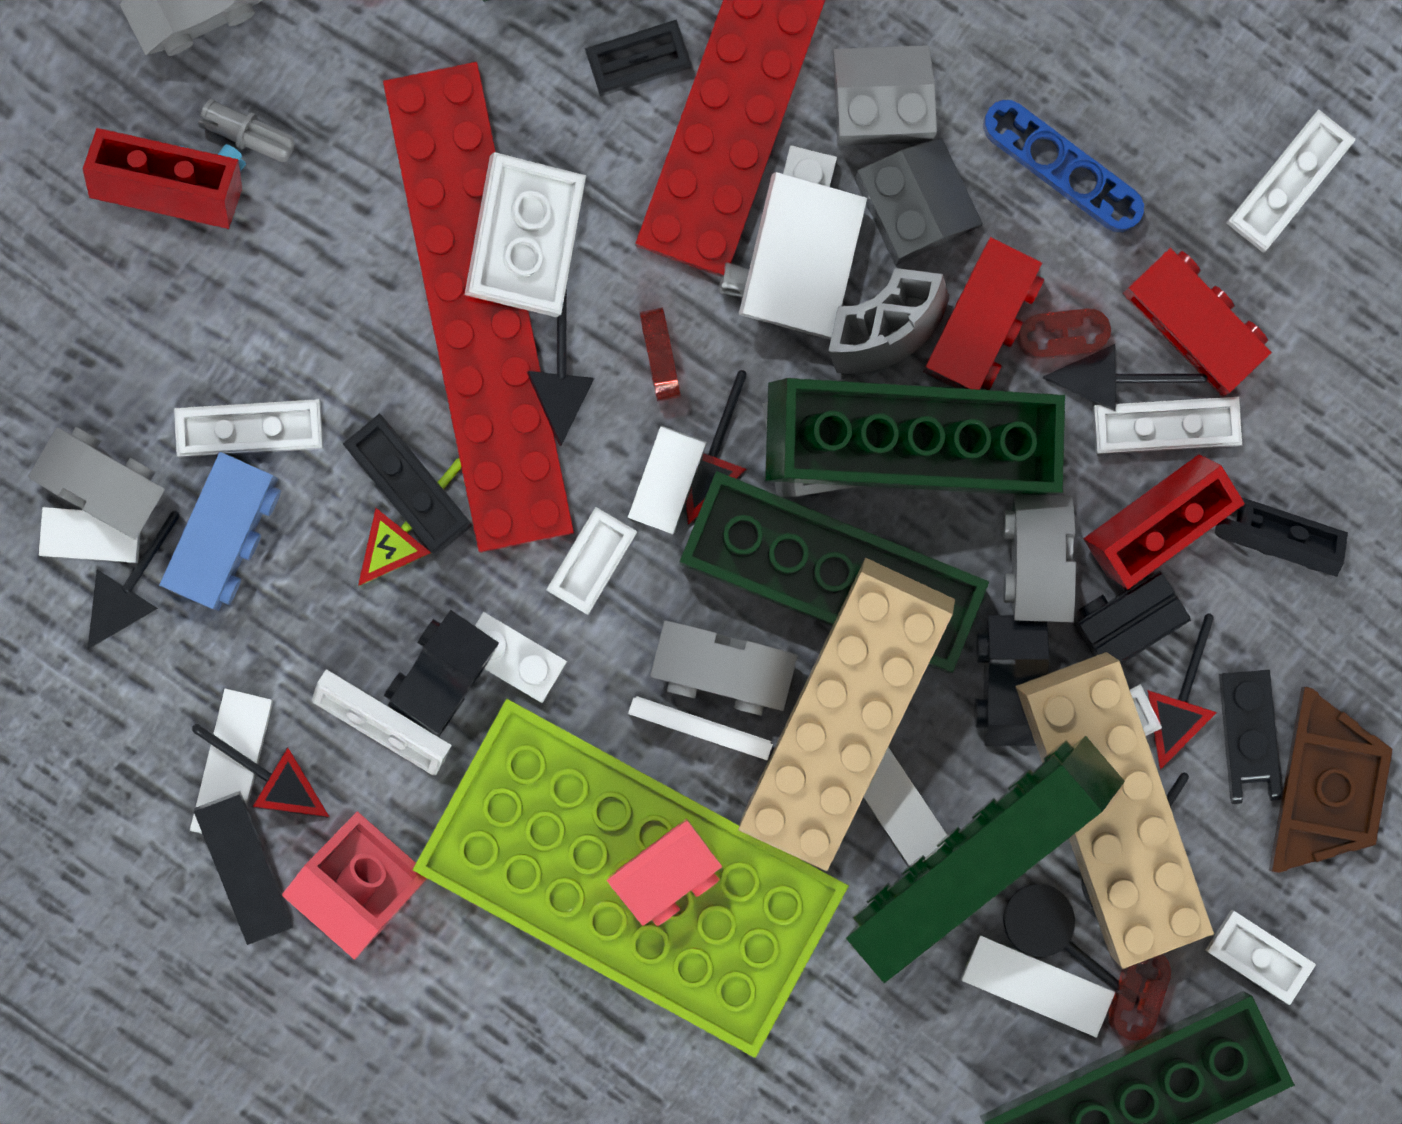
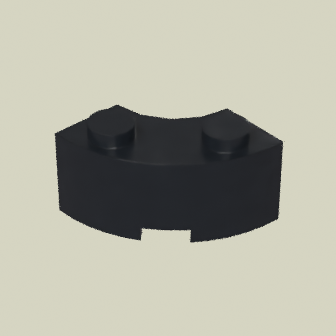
M452 610L449 611L441 623L435 619L430 622L417 642L423 649L407 676L399 672L384 694V697L390 700L388 703L389 708L437 737H440L464 702L465 695L480 677L499 645L498 641Z
M988 615L986 634H977L976 639L977 663H984V699H975V728H984V746H1036L1015 686L1048 674L1049 643L1047 621L1014 620V615Z

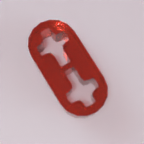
M663 307L640 311L639 315L657 402L681 397Z
M1086 308L1041 313L1029 317L1022 324L1018 333V343L1025 355L1033 359L1086 355L1099 351L1107 344L1111 335V326L1109 319L1096 309ZM1086 318L1090 319L1092 326H1100L1101 334L1093 338V344H1086L1084 336L1068 337V330L1080 328L1083 325V319ZM1035 324H1042L1045 332L1060 331L1061 338L1048 340L1045 344V349L1042 350L1038 349L1036 342L1028 341L1027 334L1033 333L1036 327Z
M1163 954L1153 957L1152 967L1159 970L1156 979L1148 978L1146 980L1143 992H1139L1142 975L1136 973V967L1139 963L1122 969L1119 984L1109 1009L1108 1019L1110 1027L1123 1038L1135 1041L1144 1039L1152 1033L1156 1025L1172 971L1169 961ZM1149 959L1140 962V964H1147ZM1137 996L1141 997L1137 1013L1144 1016L1141 1025L1133 1024L1130 1031H1127V1022L1121 1019V1014L1123 1010L1131 1011Z

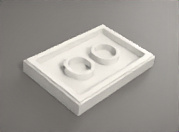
M496 152L491 154L464 295L553 317L561 315L586 175Z
M773 173L739 315L830 340L838 306H842L867 198L782 173Z

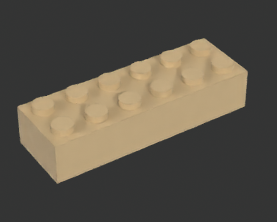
M865 558L744 810L738 828L739 831L828 871L953 615L954 598Z
M1108 652L1015 686L1042 763L1045 762L1044 758L1065 740L1073 746L1084 736H1087L1125 781L1103 812L1069 838L1110 956L1124 969L1213 935V929L1120 661Z

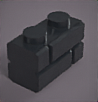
M1158 571L1150 576L1147 575L1129 589L1120 585L1124 592L1109 602L1104 594L1078 609L1083 618L1073 624L1090 649L1093 657L1108 652L1118 659L1120 664H1123L1190 622L1191 618L1163 573Z

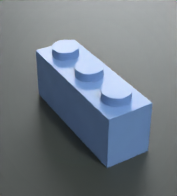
M219 452L159 586L217 611L220 610L222 603L230 605L241 582V578L235 576L243 558L249 561L259 544L261 534L255 532L263 514L267 516L272 514L280 497L281 490L275 488L278 478Z

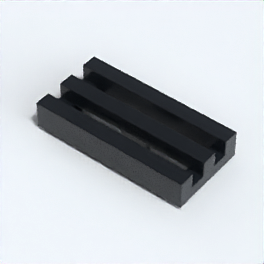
M677 19L585 48L600 97L691 68ZM664 36H672L673 42L600 65L598 57ZM674 53L678 55V59L605 81L604 75Z

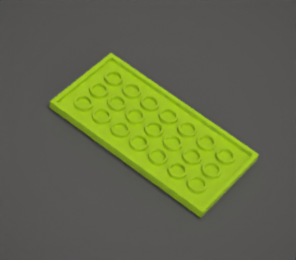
M507 698L413 868V871L754 1058L758 1055L849 885L811 864L739 831V825ZM687 818L721 863L722 868L715 872L720 880L698 897L692 891H689L677 900L676 904L680 910L657 927L652 920L642 926L606 880L608 876Z

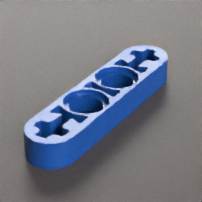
M1001 100L995 102L988 109L983 120V129L986 137L1105 228L1113 232L1123 233L1131 230L1141 220L1144 213V203L1136 190L1021 104L1013 100ZM1008 112L1014 114L1016 118L1013 125L1022 133L1026 131L1028 125L1035 129L1027 137L1022 150L1014 146L1020 137L1013 131L1006 130L1003 134H1000L995 130L998 121L993 116L996 113L1002 117ZM1039 139L1052 141L1057 148L1056 160L1048 165L1037 163L1031 156V145ZM1086 168L1094 174L1096 186L1091 192L1081 194L1072 189L1069 183V176L1074 169ZM1105 182L1113 187L1106 196L1117 203L1122 201L1123 198L1131 202L1128 209L1133 215L1131 220L1125 216L1120 218L1119 221L1113 219L1111 214L1114 208L1104 199L1100 202L1098 208L1091 203L1101 193Z

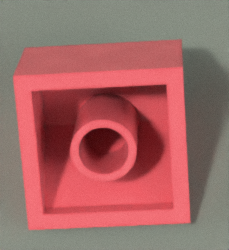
M357 811L304 865L282 896L355 960L427 878L413 871L416 862Z
M686 818L608 876L606 881L642 926L652 920L658 927L680 910L676 901L689 891H692L698 897L720 880L715 872L722 868V865Z

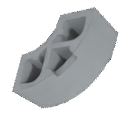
M124 0L120 3V6L145 55L165 50L168 56H173L190 48L194 44L192 39L206 34L227 22L229 26H235L247 21L255 14L252 7L262 0Z
M895 268L888 285L875 298L855 306H838L828 351L836 372L859 374L880 370L900 362L919 349L936 330L947 308L949 293L943 274Z
M56 427L28 478L136 540L165 490L151 481L155 472L132 458H129L126 465H123L97 450L101 440L78 427L74 428L72 434Z
M1014 494L1013 510H1004L1003 539L1011 540L1012 574H1004L1003 601L1004 603H1011L1014 620L1074 622L1076 562L1072 561L1076 533L1072 496Z
M664 620L650 677L669 682L667 692L694 699L697 690L735 699L733 709L762 716L764 707L784 711L798 655Z

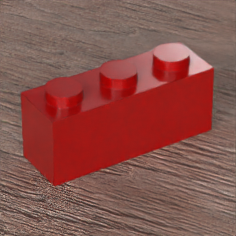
M96 128L82 168L88 195L91 199L226 229L230 228L242 191L238 159Z
M990 237L932 351L923 373L954 388L980 390L982 387L990 390L1002 366L994 360L1002 344L1011 348L1023 324V321L1015 317L1023 301L1031 305L1033 304L1045 280L1037 275L1042 262Z
M1170 247L1122 294L1199 373L1208 376L1207 382L1224 397L1272 353L1265 346L1268 338L1253 322L1248 320L1244 324L1231 311L1235 305L1223 290L1217 286L1210 289L1198 276L1201 269L1188 254L1183 251L1176 254Z
M1198 454L1088 534L1083 540L1106 576L1129 589L1245 503L1222 465Z

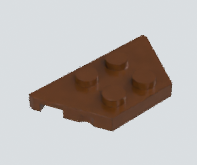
M1301 687L1269 871L1277 873L1311 862L1329 859L1349 851H1357L1376 845L1393 749L1375 735H1371L1359 726L1358 722L1346 713L1339 711L1323 699L1317 691L1309 687Z

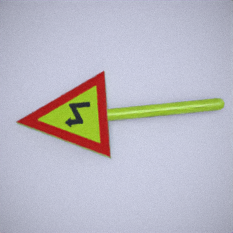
M460 458L453 462L438 481L443 489L446 488L461 469ZM375 508L358 586L431 554L428 549L408 534L412 527L407 521L399 527L380 510Z

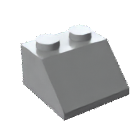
M929 45L833 49L837 146L924 143L934 140L937 133L936 101Z

